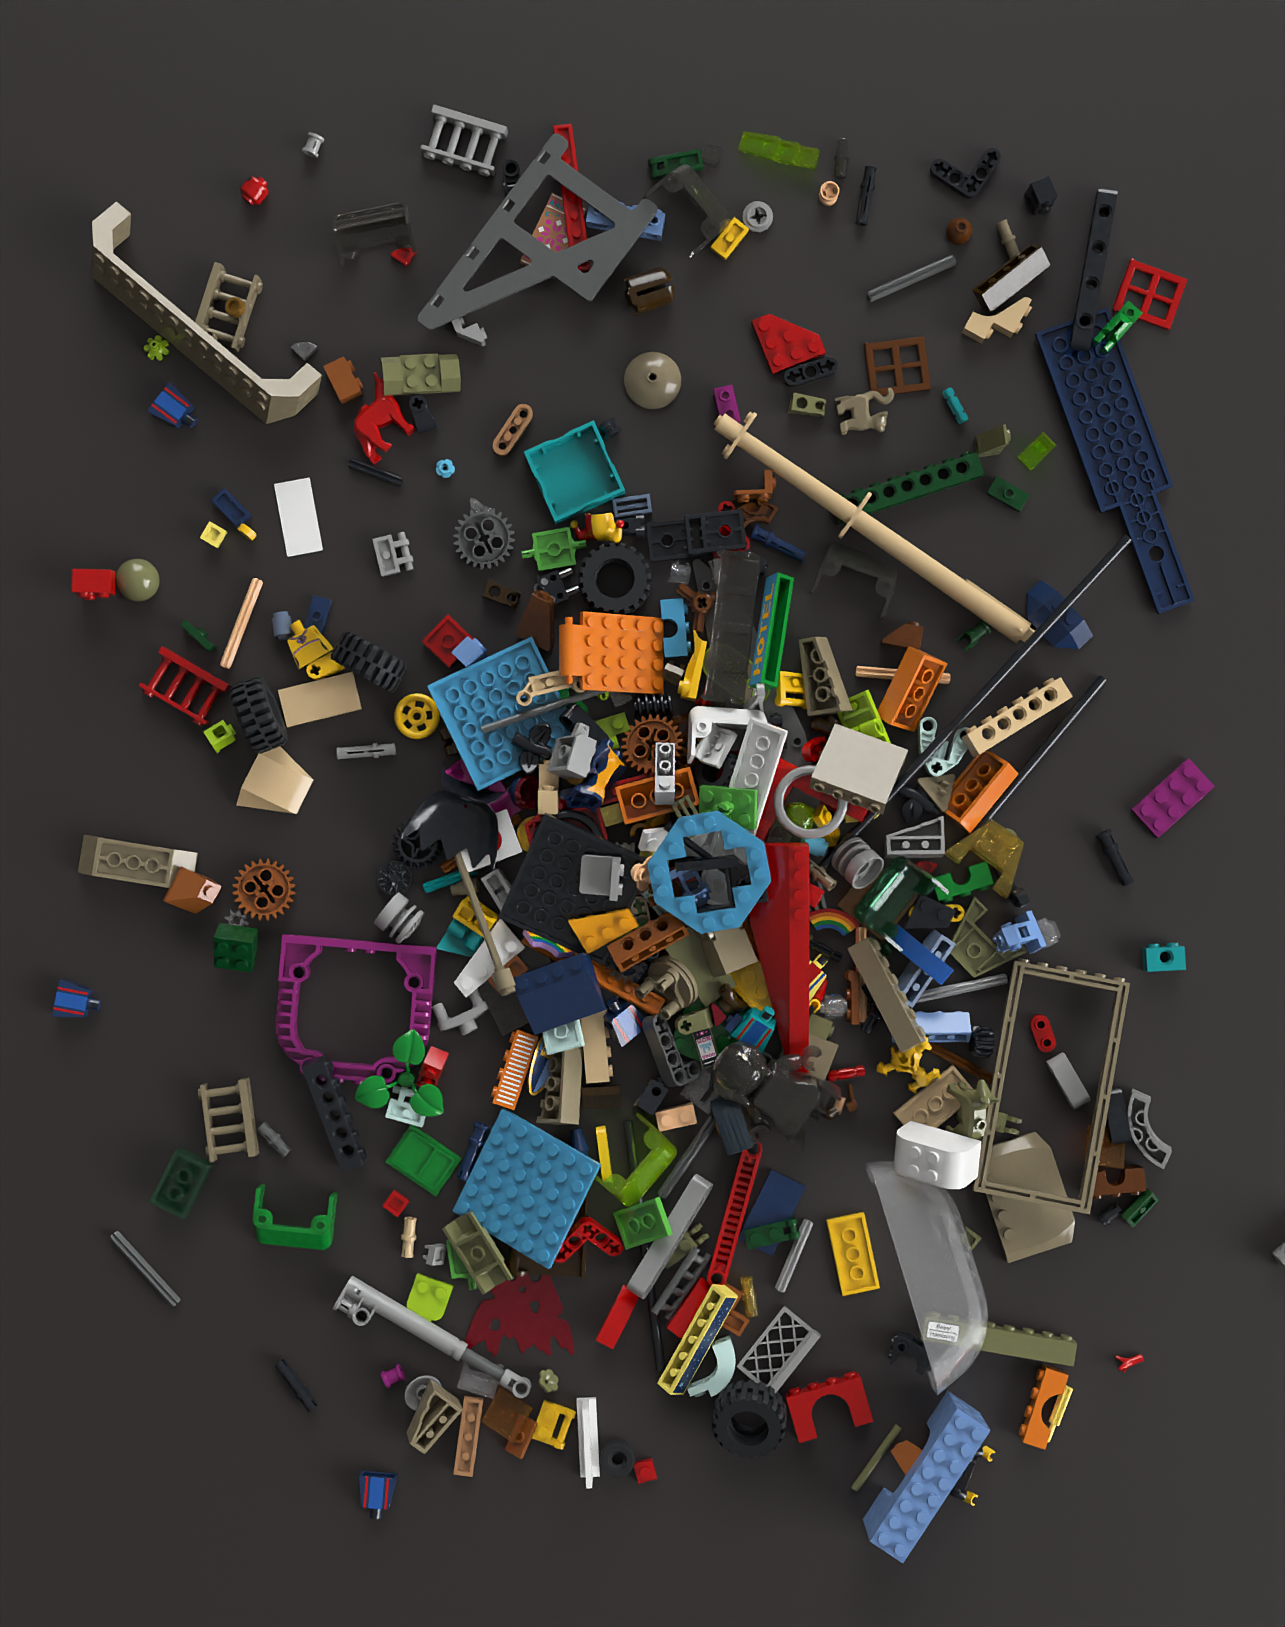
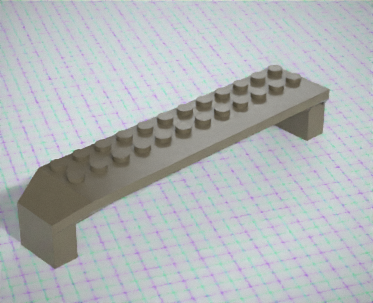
M115 202L92 221L93 278L265 424L295 416L318 394L322 375L310 364L306 363L290 379H261L113 254V249L130 236L131 213L118 202Z

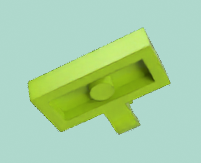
M625 712L595 721L614 743L612 750L619 749L616 735L630 731Z

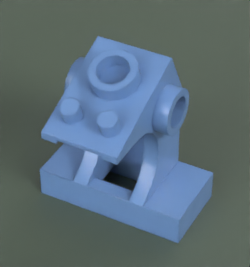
M676 869L670 871L671 880L679 877L686 891L683 893V896L694 894L696 906H703L711 899L709 893L712 891L707 882H702L697 871L685 870L678 871L677 873ZM696 877L700 887L690 892L685 881Z
M1032 910L1016 917V924L1012 925L1009 922L1000 926L1001 930L992 938L993 942H996V950L1000 951V954L1009 949L1011 952L1022 948V944L1026 945L1029 954L1035 953L1047 946Z

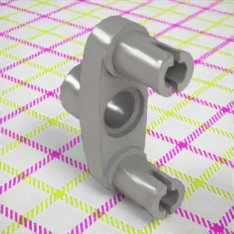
M478 988L469 995L473 1005L472 1009L458 1016L449 1018L442 1003L432 1007L438 1020L437 1025L440 1031L459 1027L461 1034L465 1035L478 1029L474 1019L489 1009L486 1001H483Z

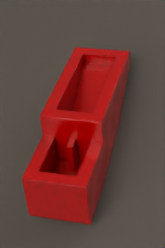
M699 1278L676 1313L667 1323V1329L681 1339L710 1289L705 1279Z
M623 1284L596 1336V1341L611 1349L617 1343L639 1298L629 1291L626 1285Z

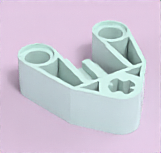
M925 717L918 724L919 755L935 739L937 723L932 717ZM924 721L931 723L932 729L930 731L923 729ZM968 727L956 731L953 742L950 745L947 760H944L948 741L924 764V768L929 776H940L959 763L968 749L964 741L960 739V733L969 729ZM937 763L940 771L934 773V769L931 770V766Z

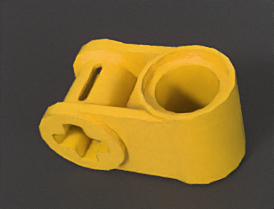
M332 652L308 664L306 671L312 679L321 680L344 670L345 667L331 660ZM314 667H317L318 669L321 668V670L318 671L319 675H315L314 673H312L314 671Z

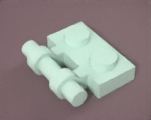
M395 1085L392 1092L399 1094V1098H390L385 1117L423 1127L426 1116L417 1114L411 1108L410 1103L404 1101L406 1096L412 1097L415 1095L414 1091L408 1089V1087Z

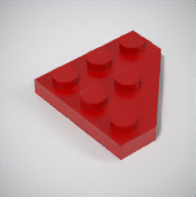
M767 314L751 321L772 375L826 354L820 336L814 332L772 314Z

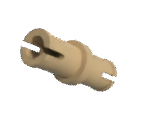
M404 1217V1233L401 1234V1239L403 1240L401 1256L404 1257L405 1255V1258H412L414 1256L417 1218Z

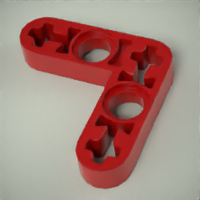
M582 1217L570 1228L559 1252L563 1251V1253H558L554 1261L558 1263L565 1262L587 1240L610 1256L621 1254L623 1246L621 1240L593 1218ZM600 1233L605 1234L603 1239L597 1240L595 1238ZM573 1236L578 1237V1240L574 1243L568 1241Z

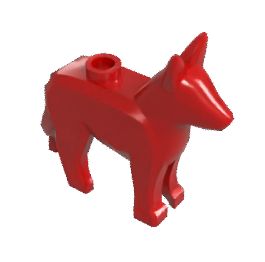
M374 372L376 400L369 406L366 404L359 409L358 412L360 414L354 420V432L361 442L364 453L376 465L382 459L375 452L376 447L387 452L393 446L391 443H386L382 440L378 428L394 422L408 436L412 435L416 429L412 424H408L405 421L400 405L394 396H384L383 379H380L377 373Z

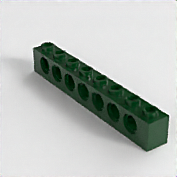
M971 451L961 454V458L953 460V457L943 460L940 465L935 466V463L925 466L922 471L911 470L905 473L906 476L904 477L893 476L888 478L886 483L875 482L870 484L868 489L863 490L861 487L852 490V494L844 496L843 493L839 495L848 501H854L858 507L868 492L872 493L875 502L871 504L866 503L862 509L870 515L981 478L984 475L978 453L971 454ZM962 465L965 468V473L957 472L956 466ZM944 471L947 474V479H940L938 472ZM920 477H926L929 480V484L922 485L919 480ZM908 483L911 486V490L904 491L901 484ZM890 489L893 496L889 498L884 496L883 490ZM834 515L837 525L845 523Z

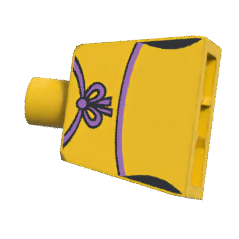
M300 620L289 625L295 636L287 641L299 669L333 650L330 643L314 625L305 629Z

